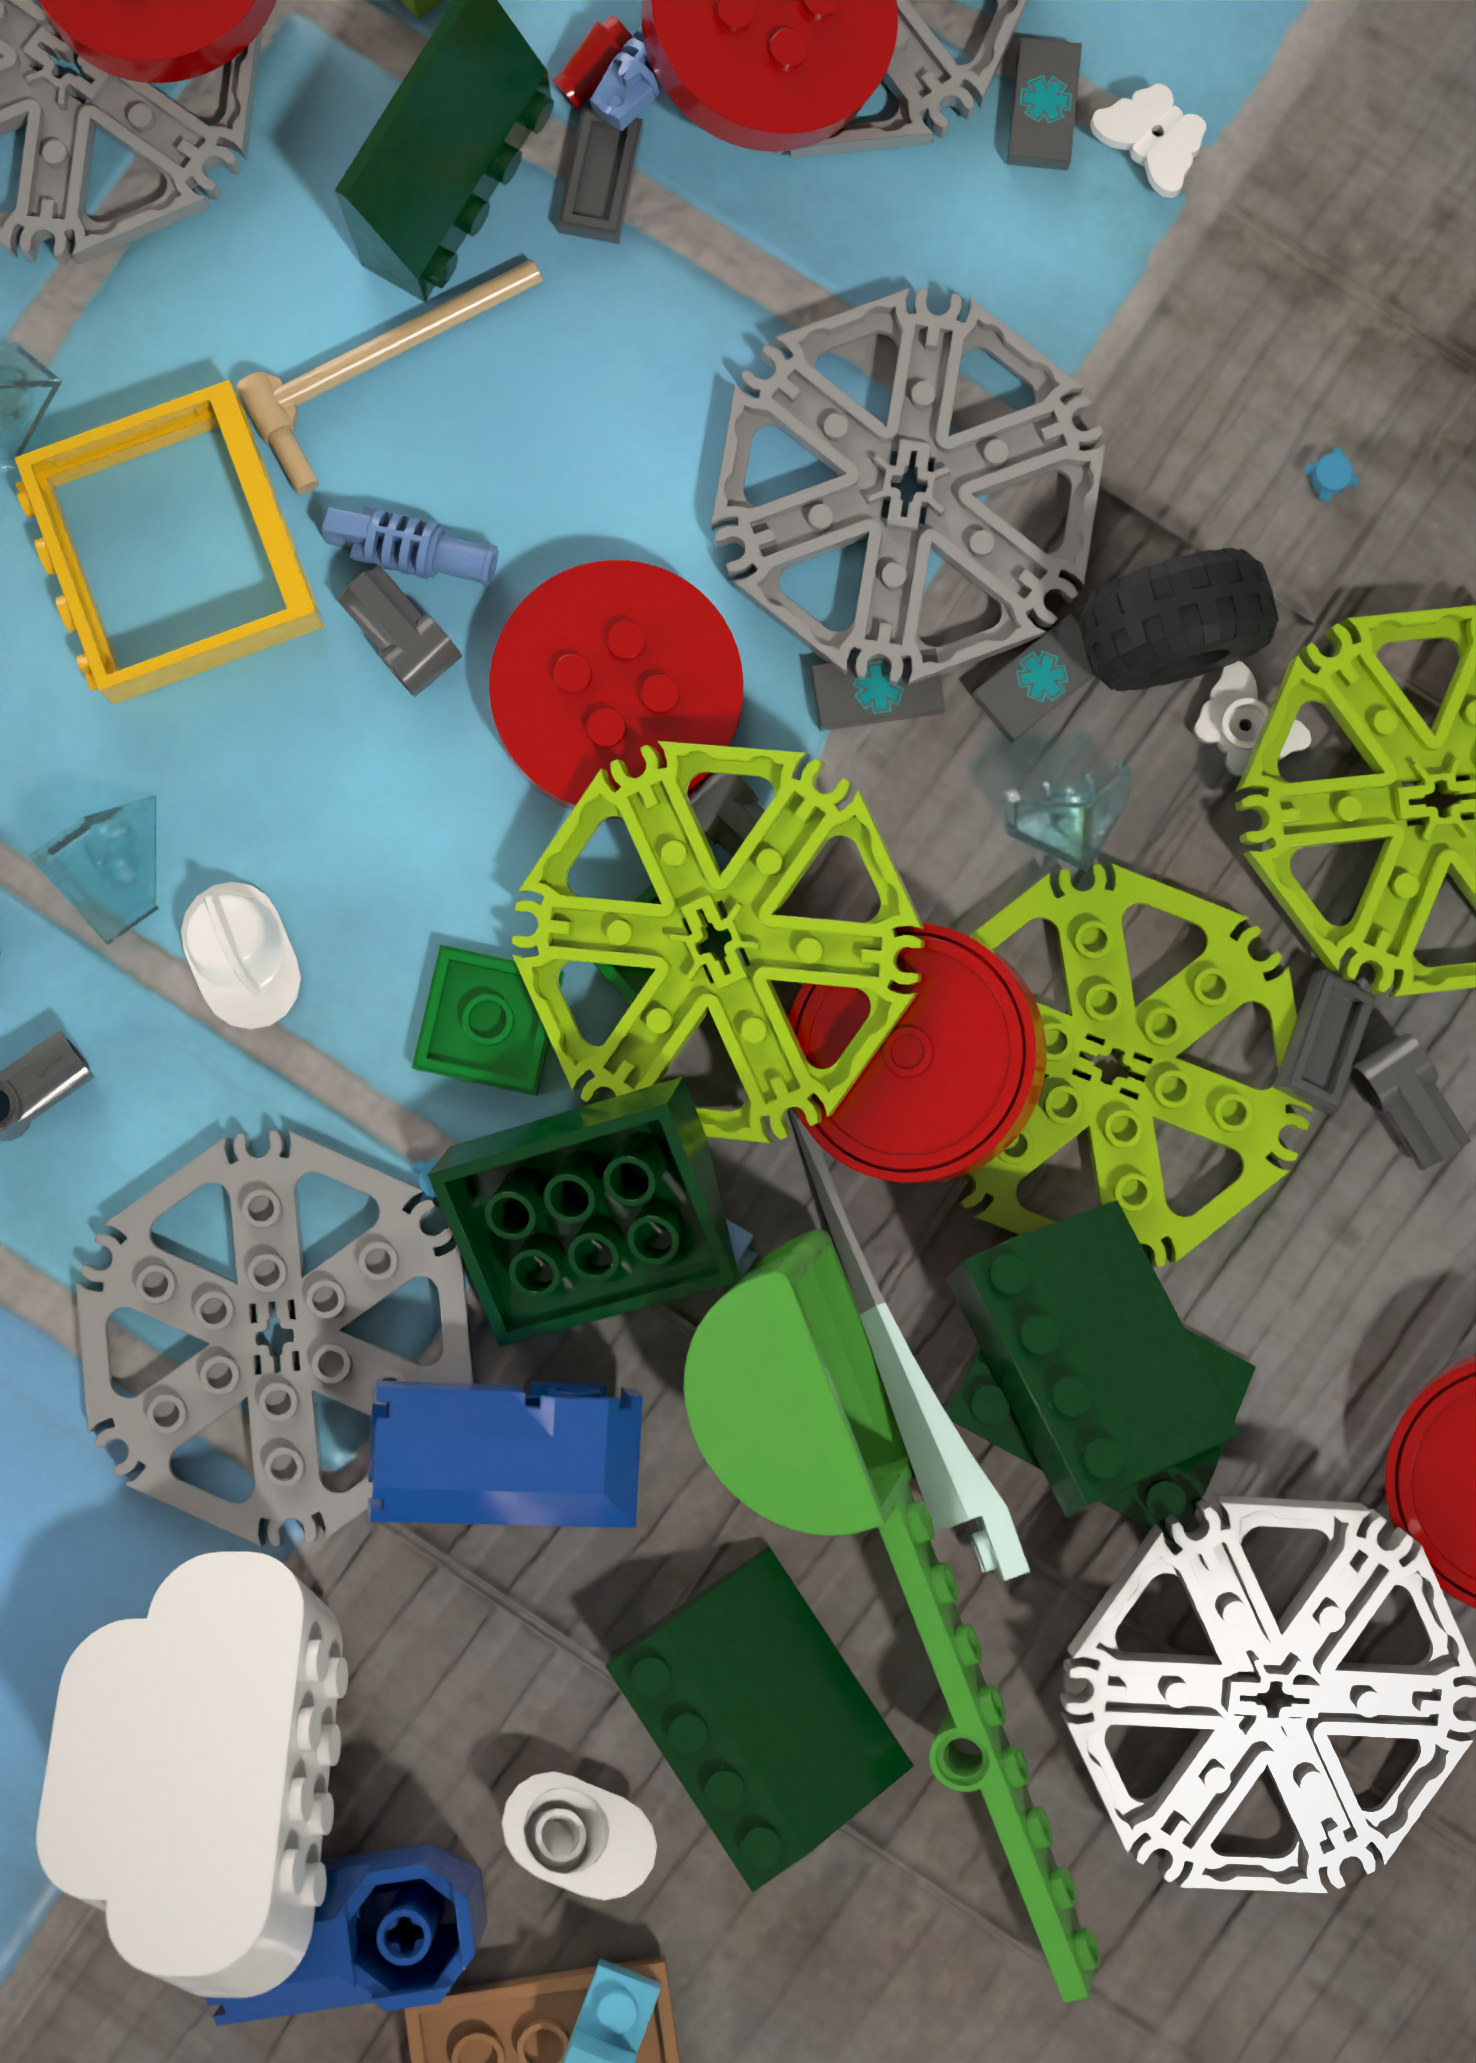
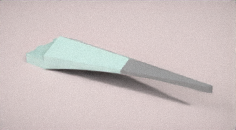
M791 1107L788 1110L921 1494L930 1513L934 1531L938 1532L975 1520L979 1531L969 1535V1539L982 1573L993 1570L998 1582L1030 1572L1008 1507L969 1451L912 1355L885 1303L856 1240L821 1147L804 1127L795 1108Z

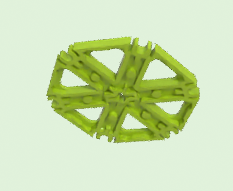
M1476 605L1346 618L1325 632L1326 637L1334 647L1333 657L1323 656L1313 643H1310L1290 660L1235 791L1252 789L1262 792V795L1256 794L1245 797L1235 803L1236 811L1255 810L1262 818L1260 830L1240 835V843L1250 846L1266 841L1269 849L1261 852L1249 850L1243 853V855L1330 973L1339 970L1340 960L1345 952H1347L1349 956L1341 965L1340 978L1346 981L1355 980L1360 966L1363 963H1368L1375 971V979L1371 984L1370 992L1376 995L1385 993L1391 987L1393 980V989L1387 998L1476 988V962L1427 967L1419 963L1413 954L1447 872L1476 910ZM1441 638L1450 641L1457 648L1459 654L1458 665L1431 730L1376 657L1382 645ZM1307 702H1318L1324 705L1375 774L1293 783L1284 780L1278 771V759L1300 707ZM1465 777V781H1456V778ZM1416 782L1417 785L1402 787V784ZM1435 784H1438L1439 791L1443 795H1451V798L1467 796L1468 798L1467 800L1455 802L1452 806L1443 809L1442 817H1439L1436 807H1426V804L1409 806V802L1418 801L1425 798L1426 795L1433 793ZM1461 815H1470V820H1462ZM1421 820V825L1407 826V821ZM1385 839L1353 918L1344 926L1330 924L1292 875L1290 861L1293 854L1301 848Z
M658 741L665 752L667 767L663 768V760L660 753L652 746L645 745L640 749L647 765L645 772L640 777H631L627 766L622 760L616 759L611 762L613 778L621 786L617 791L610 782L608 771L601 768L517 892H535L541 894L544 898L542 902L522 900L515 903L516 911L531 912L536 916L538 927L531 936H512V944L519 948H538L539 955L526 957L512 954L572 1091L580 1088L583 1079L591 1071L595 1075L582 1089L581 1099L585 1102L593 1101L603 1087L612 1089L616 1096L660 1084L668 1069L710 1011L747 1093V1099L743 1106L735 1111L695 1107L706 1137L772 1143L774 1140L767 1131L765 1116H770V1127L780 1140L791 1136L790 1128L785 1120L786 1113L791 1107H798L803 1110L810 1126L822 1122L821 1110L818 1104L811 1098L814 1094L824 1104L827 1117L832 1116L918 993L905 994L895 991L891 988L893 981L905 985L921 982V974L907 973L899 968L897 956L906 947L924 948L925 940L911 935L898 937L896 929L906 926L924 929L862 791L857 790L853 801L841 811L838 805L847 800L851 794L853 783L846 778H842L832 792L822 794L816 785L818 775L826 766L821 760L815 758L809 762L802 771L801 780H797L798 770L801 763L810 755L808 753ZM701 773L763 777L772 784L775 797L722 872L688 798L689 784L695 776ZM610 817H620L624 820L661 904L581 897L572 891L568 883L569 871L604 820ZM836 836H846L855 842L881 900L880 910L872 920L861 923L776 915L830 839ZM719 902H723L728 913L727 918L724 917ZM702 910L708 923H712L717 931L729 930L732 940L724 945L727 955L724 959L729 967L730 974L724 961L720 960L716 953H703L700 943L708 939L706 931L708 925L701 912ZM684 919H686V921H687V923H688V925H689V927H690V930H691L692 934H690V931H689V929H688V927H687L686 922H685ZM742 948L744 949L748 957V960L751 964L749 966L746 965L743 956L740 952V949ZM572 961L655 969L604 1045L595 1046L588 1043L578 1028L559 984V975L563 967ZM706 965H707V967H708V970H709V972H710V974H711L712 979H713L714 982H712V980H711V978H710V976H709V974H708V971H707V969H706V967H705ZM771 980L858 988L867 994L871 1003L869 1017L833 1066L827 1069H820L812 1066L807 1061Z
M1112 863L1108 866L1112 877L1111 890L1105 889L1107 878L1101 864H1095L1090 868L1092 886L1087 891L1076 890L1071 884L1069 869H1061L1056 879V887L1061 896L1057 899L1054 896L1050 885L1049 873L970 935V937L994 950L1031 920L1045 919L1055 926L1068 1015L1037 1003L1044 1025L1047 1052L1046 1078L1043 1082L1041 1094L1031 1117L1017 1138L992 1161L967 1174L971 1177L974 1187L971 1194L965 1197L959 1204L963 1209L974 1207L983 1200L985 1194L991 1197L990 1203L982 1212L972 1217L1015 1235H1021L1054 1223L1055 1221L1024 1209L1016 1196L1017 1186L1025 1176L1086 1129L1098 1206L1118 1200L1140 1244L1145 1245L1149 1249L1153 1267L1165 1266L1167 1256L1165 1247L1161 1242L1163 1238L1167 1239L1171 1249V1263H1176L1291 1171L1276 1167L1266 1157L1269 1154L1273 1159L1280 1162L1296 1161L1298 1153L1286 1149L1280 1144L1279 1132L1284 1126H1289L1299 1131H1306L1310 1125L1303 1116L1295 1113H1286V1106L1297 1107L1307 1114L1313 1113L1312 1106L1273 1088L1274 1084L1265 1090L1254 1089L1176 1058L1177 1055L1240 1005L1254 1002L1263 1006L1269 1014L1279 1073L1297 1020L1289 966L1284 968L1276 978L1265 981L1263 974L1278 966L1283 956L1277 951L1264 961H1256L1250 957L1248 953L1249 942L1262 932L1258 926L1246 929L1235 940L1230 937L1235 927L1249 918L1247 916ZM1142 904L1198 926L1205 935L1206 946L1199 957L1135 1007L1122 928V917L1125 910L1130 906ZM1087 1034L1100 1039L1101 1045L1085 1039ZM1112 1050L1117 1051L1121 1054L1119 1064L1126 1068L1128 1073L1141 1077L1142 1080L1140 1081L1129 1076L1126 1078L1115 1077L1109 1085L1100 1081L1102 1070L1093 1066L1094 1062L1079 1057V1054L1090 1058H1105ZM1134 1053L1151 1059L1150 1064L1133 1058ZM1074 1071L1079 1074L1085 1075L1088 1077V1079L1086 1080L1078 1076H1075L1072 1074V1072ZM1122 1090L1137 1097L1133 1099L1119 1092ZM1153 1120L1236 1152L1242 1161V1171L1238 1179L1193 1215L1182 1217L1174 1214L1166 1203Z

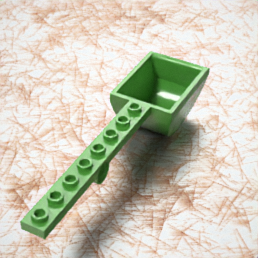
M821 1229L804 1233L783 1243L762 1258L717 1301L699 1324L688 1350L684 1370L685 1405L694 1438L708 1465L727 1489L747 1507L776 1524L808 1534L825 1536L848 1535L875 1527L879 1528L949 1708V1711L941 1721L930 1748L929 1762L935 1777L952 1790L971 1792L981 1789L1063 2002L1068 2003L1087 1998L1090 1995L1095 1969L1100 1967V1953L1096 1939L1089 1927L1081 1928L1073 1908L1077 1905L1073 1880L1066 1867H1057L1050 1846L1053 1845L1050 1821L1042 1806L1034 1807L1026 1787L1029 1784L1030 1778L1025 1757L1018 1745L1010 1746L1002 1726L1006 1722V1714L1001 1695L994 1684L986 1685L978 1663L982 1661V1651L978 1636L970 1623L963 1625L954 1603L958 1600L955 1577L946 1562H938L930 1541L934 1539V1527L930 1513L923 1501L915 1502L908 1485L914 1471L852 1291L831 1237L826 1231ZM959 1738L971 1740L978 1745L982 1753L978 1755L964 1754L955 1747L953 1740Z

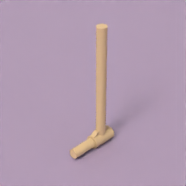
M530 259L285 384L282 383L279 377L269 375L263 371L252 373L240 380L236 385V390L263 441L266 444H271L296 493L304 495L318 487L319 481L293 434L298 417L295 407L542 283L541 274L534 261Z

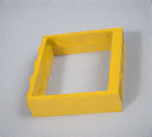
M230 380L15 457L22 481L15 483L19 492L17 498L28 518L36 516L43 536L34 540L37 554L46 573L49 576L57 574L64 594L55 598L58 612L69 633L78 632L85 652L76 656L78 667L84 673L90 691L98 689L113 705L325 627L242 401ZM220 427L287 609L121 670L55 487Z

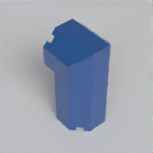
M375 1381L374 1395L376 1402L386 1404H372L368 1482H373L372 1497H368L369 1522L636 1528L643 1395L636 1389L621 1387V1400L620 1398H606L607 1385L595 1383L531 1382L529 1396H526V1393L519 1384L494 1385Z
M433 1843L320 1860V1863H323L326 1870V1892L321 1906H315L312 1935L301 1962L288 1978L265 1993L244 1998L204 1997L208 2006L220 2004L213 2015L216 2025L373 2002L385 2011L441 2003L452 1988L455 1980L476 1955L488 1922L481 1868Z

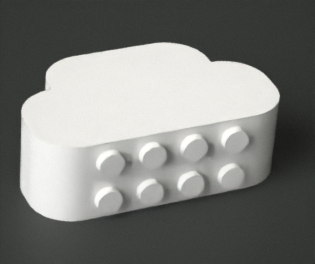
M247 1551L212 1552L186 1561L176 1568L160 1585L151 1602L147 1619H125L110 1623L93 1632L76 1648L64 1668L59 1685L37 1824V1852L46 1875L62 1891L106 1912L108 1932L119 1954L135 1968L192 1994L203 1997H251L265 1993L281 1984L296 1969L306 1953L312 1935L315 1906H321L326 1892V1870L323 1863H320L323 1835L330 1833L334 1818L333 1798L327 1792L330 1766H335L338 1763L341 1752V1733L339 1726L335 1724L337 1699L343 1698L347 1691L348 1666L346 1659L342 1657L343 1641L341 1629L332 1611L283 1563L263 1553Z

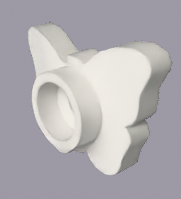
M1156 83L1149 88L1135 91L1132 99L1122 98L1111 107L1096 110L1090 126L1092 134L1101 143L1111 148L1129 150L1132 160L1145 167L1148 181L1162 197L1174 198L1179 194L1183 186L1184 177L1192 166L1193 158L1199 152L1207 127L1202 117L1196 114L1183 115L1180 108L1172 106L1174 100L1170 89L1163 84ZM1153 133H1159L1160 136H1155Z
M1237 661L1222 668L1219 681L1210 691V700L1203 704L1193 731L1200 742L1204 744L1217 743L1218 749L1226 753L1225 766L1227 770L1234 776L1242 777L1271 704L1266 700L1258 699L1256 680L1251 670L1243 662ZM1296 719L1278 761L1290 753L1303 751L1309 747L1312 741L1310 731ZM1239 723H1248L1249 731H1242Z

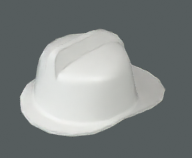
M228 882L213 885L198 895L185 912L181 936L185 955L204 1000L216 1016L231 1026L250 1030L271 1026L288 1014L298 998L301 983L298 960L278 911L266 894L249 884Z
M554 1771L535 1774L517 1785L505 1803L501 1822L504 1843L515 1862L540 1880L583 1897L605 1901L625 1897L640 1887L654 1867L657 1843L653 1826L639 1807L621 1796L586 1783L574 1776Z

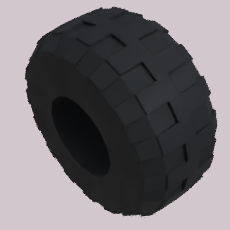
M1235 548L1196 552L1135 570L1128 575L1106 583L1105 586L1091 593L1089 599H1086L1082 615L1079 617L1082 640L1092 672L1096 678H1099L1111 690L1115 689L1116 691L1141 690L1160 685L1163 686L1200 676L1236 663L1267 647L1273 639L1276 625L1279 621L1273 591L1262 562L1256 560L1246 550H1236Z

